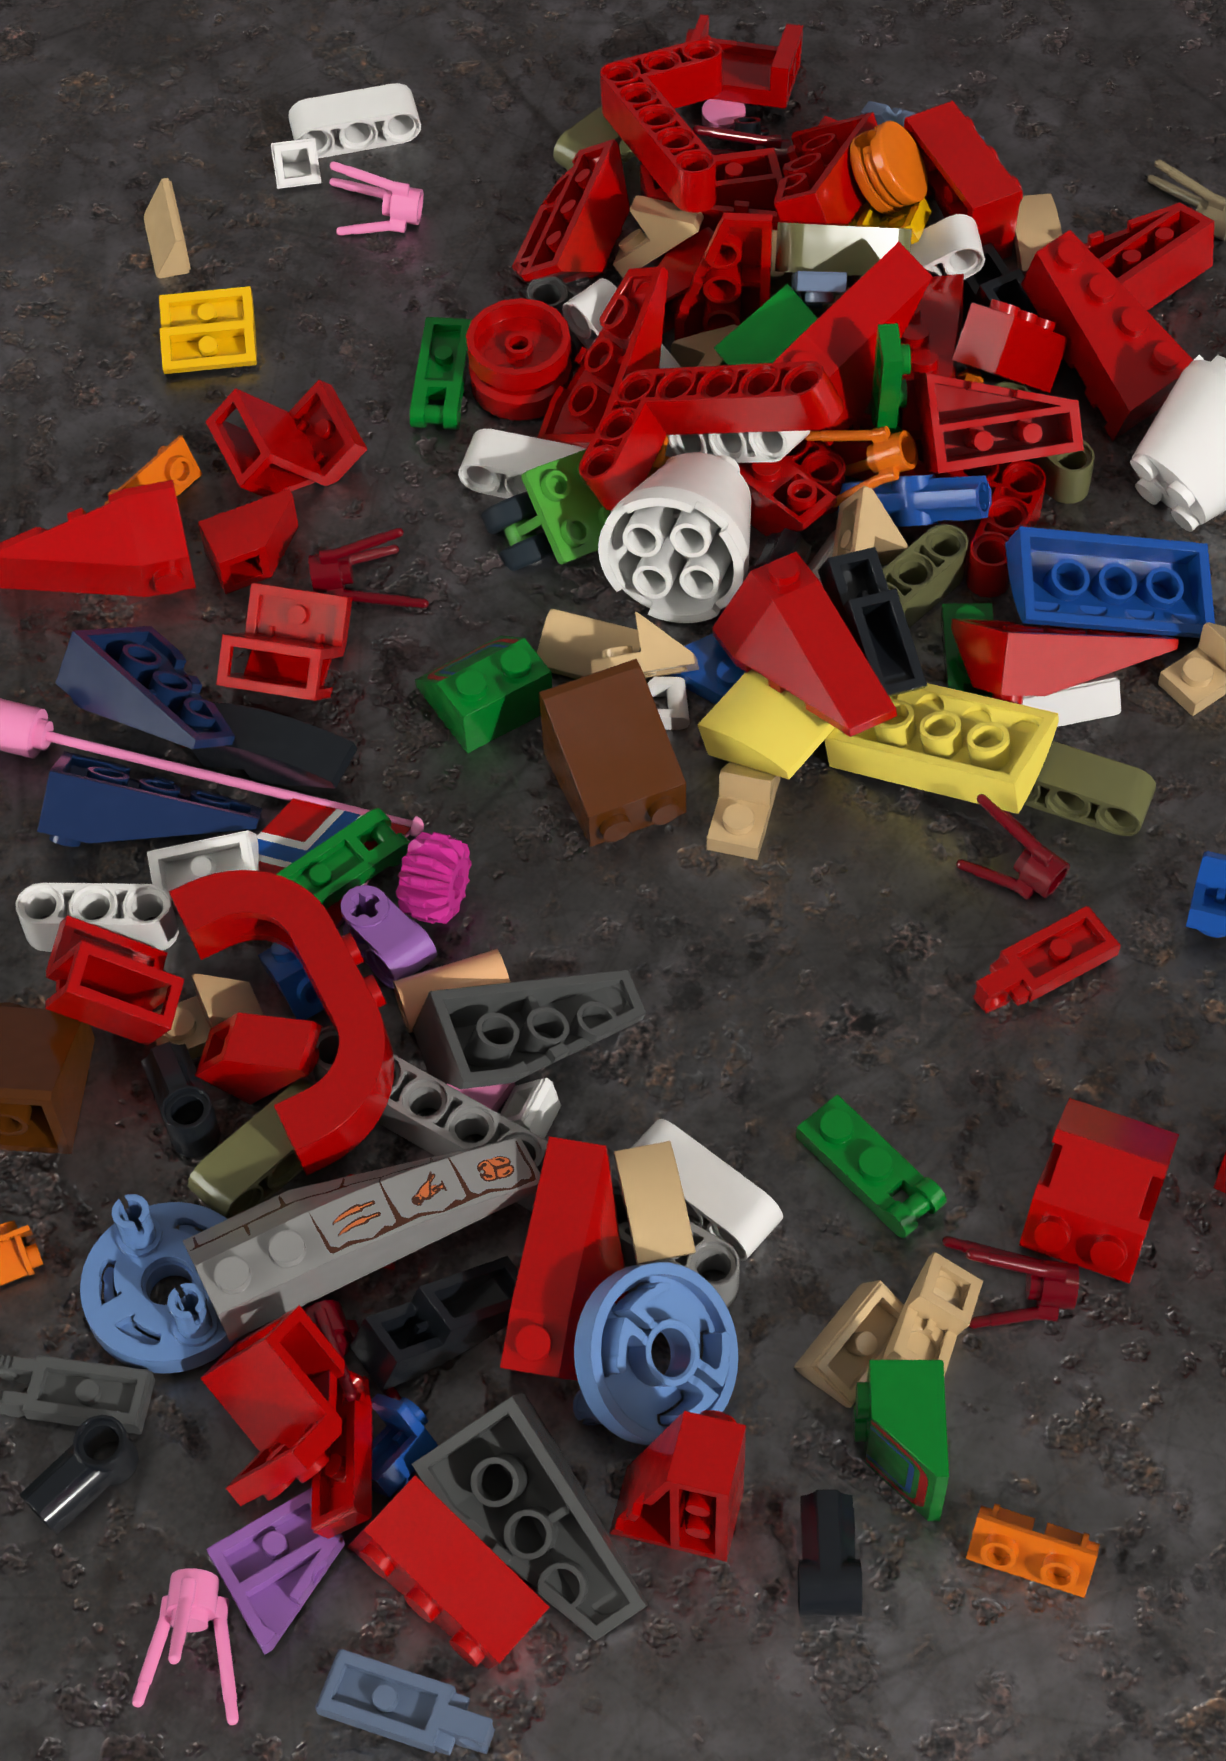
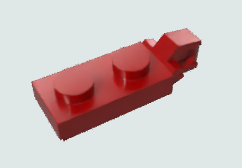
M1085 906L1002 950L999 959L990 965L989 971L991 973L976 981L977 988L973 998L985 1014L1007 1005L1011 999L1017 1006L1025 1004L1027 1001L1032 1002L1118 955L1121 945L1091 908Z
M350 1370L348 1371L356 1392V1399L351 1402L347 1401L337 1380L336 1412L342 1418V1434L325 1451V1454L330 1458L329 1462L312 1477L311 1529H313V1533L328 1539L372 1518V1402L369 1379Z

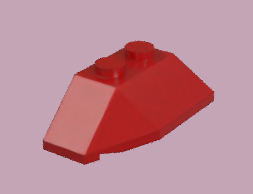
M615 139L579 150L571 161L574 166L559 178L540 205L512 265V269L524 281L531 282L533 279L555 276L568 283L585 277L593 278L602 273L606 268L610 253L616 240L621 235L622 226L630 211L620 148Z

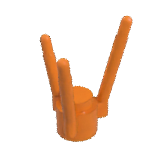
M888 426L872 430L810 431V434L804 438L807 441L873 442V444L867 447V459L846 465L845 476L870 469L877 475L838 495L837 503L832 508L838 507L840 503L863 486L874 489L884 483L898 480L900 472L916 468L918 462L917 448L911 434L905 430L891 434Z

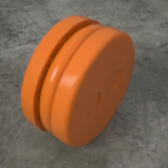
M885 121L875 126V129L865 131L852 140L850 162L857 185L868 203L881 214L893 215L903 210L904 207L912 206L925 198L928 190V175L922 154L912 136L899 123Z

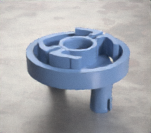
M137 1194L125 1195L129 1207L124 1209L123 1204L118 1199L114 1203L111 1213L114 1224L100 1236L92 1247L81 1274V1304L94 1337L101 1347L117 1361L131 1368L145 1369L153 1373L183 1372L200 1367L216 1359L239 1338L229 1341L183 1240L201 1232L194 1227L206 1230L227 1220V1218L212 1209L192 1203L167 1202L149 1206L148 1202ZM109 1264H113V1265H115V1267H114V1268H113V1267H108V1268L105 1270L104 1275H103V1281H104V1300H105V1303L102 1305V1299H101L102 1281H101V1276H102L103 1271H104V1269L106 1268V1266L109 1265ZM182 1276L192 1282L180 1285L184 1293L182 1298H180L179 1293L174 1288L168 1296L167 1305L157 1304L150 1300L153 1287L165 1277ZM141 1331H144L154 1337L160 1338V1340L150 1338L142 1334Z
M669 1262L629 1266L613 1273L599 1284L581 1312L575 1334L574 1361L580 1390L573 1400L575 1417L577 1420L584 1419L582 1423L584 1425L603 1424L613 1434L626 1441L650 1445L684 1411L697 1414L704 1410L723 1412L730 1400L736 1382L738 1342L729 1310L715 1288L697 1272L682 1265ZM639 1283H644L639 1285L636 1290L631 1291L630 1293L625 1295L621 1300L618 1301L617 1304H615V1301L623 1293L634 1288ZM659 1332L666 1337L671 1351L670 1364L664 1375L655 1367L651 1354L653 1341ZM700 1332L703 1333V1335H702V1336H703V1356H702V1360L700 1359V1354H701V1335H700ZM681 1398H683V1401L676 1408L660 1416L661 1424L666 1425H659L657 1421V1414L667 1411L668 1409L673 1407Z

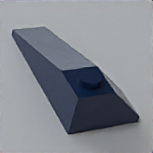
M152 626L72 631L55 683L72 698L73 703L78 707L191 749L232 745L235 739L234 733L216 705L202 699L200 696L202 684L197 676L187 675L184 671L186 659L181 651Z
M64 751L49 772L37 832L50 834L49 840L56 844L78 847L81 842L90 844L251 830L257 828L262 808L203 790H193L190 796L180 793L181 788L175 785L172 780L159 776L154 777V779L143 778L135 780L129 778L130 767Z

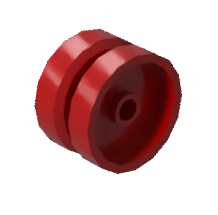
M516 298L494 303L484 308L471 320L466 334L470 383L475 400L484 410L499 418L521 421L544 416L550 400L559 385L566 389L573 378L570 359L571 336L566 319L557 309L542 301Z

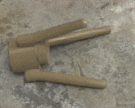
M1157 159L1154 162L1157 169L1196 195L1155 175L1147 177L1148 183L1196 207L1197 212L1214 220V238L1225 241L1226 198L1213 193L1163 160Z

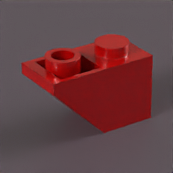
M784 458L777 462L741 463L739 465L740 474L745 479L751 493L750 525L765 536L781 532L784 528L796 532L803 531L837 503V496Z
M290 489L264 496L257 501L218 513L198 522L205 555L225 594L250 586L251 583H258L271 578L299 527L294 497Z
M238 1012L210 1029L195 1076L251 1105L272 1093H277L281 1088L290 1083L307 1077L312 1072L319 1058V1049L316 1045L322 1026L314 1021Z

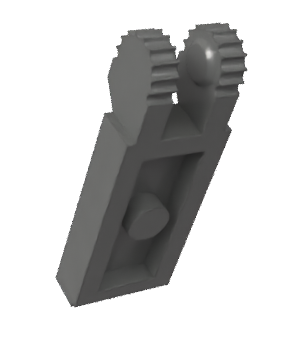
M1 1355L0 1378L27 1383L29 1387L27 1393L0 1390V1415L17 1418L25 1416L26 1419L80 1426L91 1417L107 1415L119 1420L127 1433L142 1435L155 1384V1377L153 1372L145 1369L37 1355L36 1359Z

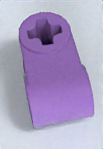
M369 885L356 886L343 896L340 904L342 918L345 921L343 935L349 932L352 934L364 962L388 988L394 989L393 981L414 975L437 957L436 947L427 932L417 922L409 919L377 887Z

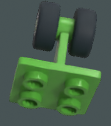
M586 449L527 470L521 475L527 490L526 492L505 499L482 512L481 517L490 534L504 531L510 547L502 550L499 556L510 570H519L552 555H555L557 562L562 565L598 551L599 536L611 511L606 510L601 505L579 473V465ZM544 529L543 533L536 534V531Z

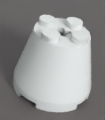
M1198 355L1183 370L1130 460L1132 468L1140 478L1135 484L1139 494L1153 505L1162 501L1170 507L1174 520L1189 532H1192L1198 525H1202L1226 511V358L1219 355L1211 362L1204 360Z
M701 452L672 456L667 459L661 468L631 491L613 508L599 536L598 554L602 570L616 592L623 589L634 600L650 608L649 616L668 622L697 623L719 615L720 610L729 604L747 577L749 569L751 493L745 479L740 474L738 463L726 455L714 456Z

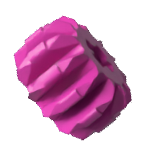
M421 832L408 844L406 856L402 857L401 871L397 875L399 877V885L396 895L399 899V909L419 921L431 924L435 922L447 924L459 912L460 902L466 897L465 890L470 881L468 875L472 865L469 858L470 851L468 845L456 838H452L450 835L439 832Z

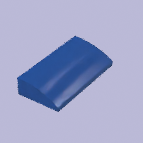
M1019 526L1005 543L1011 590L1017 612L1024 624L1200 638L1203 625L1207 622L1215 624L1207 543Z

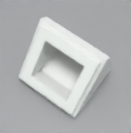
M315 138L271 143L277 189L321 183Z
M546 1077L514 1086L500 1115L545 1139L561 1107L553 1082Z

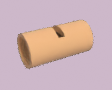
M494 949L393 981V988L408 1033H412V1029L429 991L509 983L510 979L499 950Z

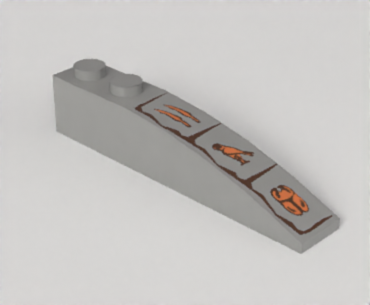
M516 1137L291 1189L183 1240V1243L229 1341H232L279 1318L298 1305L302 1307L536 1193L540 1172L521 1137Z

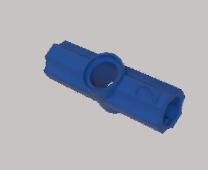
M935 474L899 476L898 480L884 483L873 489L896 527L934 525L942 520H980L988 518L989 509L992 505V492L986 475L936 478ZM863 481L842 483L840 494Z

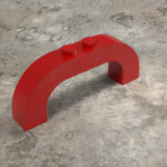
M255 870L219 872L198 878L169 891L183 925L201 960L230 946L251 940H265L280 944L289 949L299 959L339 1036V1047L333 1065L322 1079L310 1088L275 1104L274 1108L306 1175H310L341 1159L360 1144L375 1127L387 1106L394 1080L393 1050L378 1009L386 1005V1001L374 976L371 974L365 978L362 977L357 965L363 963L364 960L352 934L349 932L341 936L326 908L311 892L298 883L273 873Z

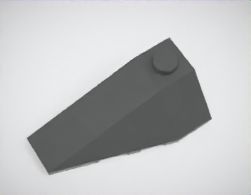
M629 970L429 991L412 1030L428 1074L456 1088L468 1089L509 1084L518 1081L642 1021L647 1013Z
M525 1393L511 1396L412 1463L422 1482L506 1565L536 1588L541 1597L595 1641L648 1606L559 1446Z

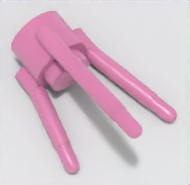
M335 161L330 163L331 170L374 185L331 178L329 180L331 186L382 198V215L390 216V221L338 227L336 229L337 235H357L384 231L405 233L407 224L419 225L423 209V189L413 188L408 183L395 182Z
M196 1568L180 1569L172 1573L169 1592L167 1596L162 1597L159 1619L132 1698L134 1707L139 1708L145 1702L170 1627H173L168 1661L175 1665L181 1659L186 1633L204 1631L208 1628V1621H213L226 1720L229 1725H236L238 1723L237 1692L227 1622L230 1600L218 1596L220 1579L214 1573Z

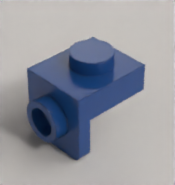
M1206 851L1202 856L1185 927L1198 929L1201 933L1215 938L1226 936V855Z
M273 943L271 948L258 955L266 972L284 995L296 1019L306 1020L324 1010L302 964L294 953L280 944Z
M377 1393L371 1400L372 1408L386 1424V1427L372 1441V1491L390 1498L395 1491L402 1489L415 1476L416 1471L412 1463L436 1448L438 1444L424 1427L428 1423L426 1415L414 1402L405 1397L396 1400Z

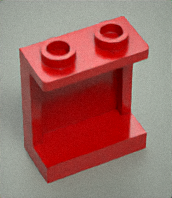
M700 14L695 29H688L685 42L697 39H710L716 41L722 47L723 89L718 96L711 99L786 109L801 65L803 26L786 24L779 46L711 38L709 36V15Z

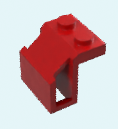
M320 379L289 412L235 388L205 421L238 485L262 497L290 489L292 492L315 482L323 486L336 483L368 450L333 386ZM236 408L249 431L225 421Z
M251 583L245 632L222 634L216 685L314 701L330 698L333 687L324 686L332 658L344 656L353 597L263 583ZM234 647L252 649L244 673H231Z
M67 915L60 922L46 969V978L56 981V993L45 1001V1009L149 1046L171 1030L185 979L163 971L167 952ZM164 1003L161 1014L152 1012L154 1009H156L158 1006Z
M1069 1098L1052 1139V1143L1055 1144L1036 1186L1019 1246L1068 1263L1078 1264V1266L1130 1284L1179 1134Z
M300 1305L234 1344L200 1378L260 1451L226 1487V1490L240 1507L261 1495L267 1501L274 1499L288 1488L296 1477L301 1483L312 1478L329 1462L330 1458L325 1454V1451L342 1434V1418L336 1412L337 1379L344 1376L345 1360Z

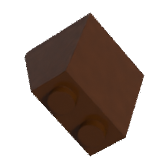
M637 659L539 692L544 755L590 847L606 841H619L631 832L654 824L663 825L669 823L677 816L686 813V781Z
M10 1002L0 1003V1150L72 1154L95 1041L91 1025L43 1008H26Z

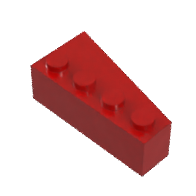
M873 112L792 133L791 140L793 145L789 146L787 151L790 162L785 163L782 171L785 178L780 179L774 199V205L781 222L848 226L859 208L866 202L852 171L850 146L852 140L857 135L875 129L874 127L878 125Z
M1068 230L1035 253L1021 285L1040 318L1055 322L1056 326L1053 332L1069 338L1063 357L1070 369L1076 368L1087 387L1084 392L1093 408L1098 407L1107 421L1104 428L1111 440L1114 441L1162 407L1181 373L1193 359L1071 230Z
M964 274L932 277L901 338V344H909L911 350V373L902 375V378H905L907 383V407L899 408L901 417L899 423L902 431L920 430L913 372L956 379L957 362L952 359L962 330Z

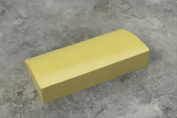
M753 669L745 672L698 724L709 756L789 780L835 728L806 710L803 700L787 690L779 693L771 688L768 684V679Z
M927 683V686L923 689L890 697L897 710L896 717L852 737L834 728L824 740L829 767L979 804L977 796L984 794L1002 810L1019 814L1043 767L1055 735L1059 717L1058 713Z

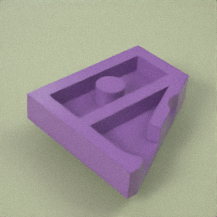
M312 1487L206 1549L210 1560L264 1655L274 1649L345 1545L341 1533L330 1539L313 1533V1529H311Z

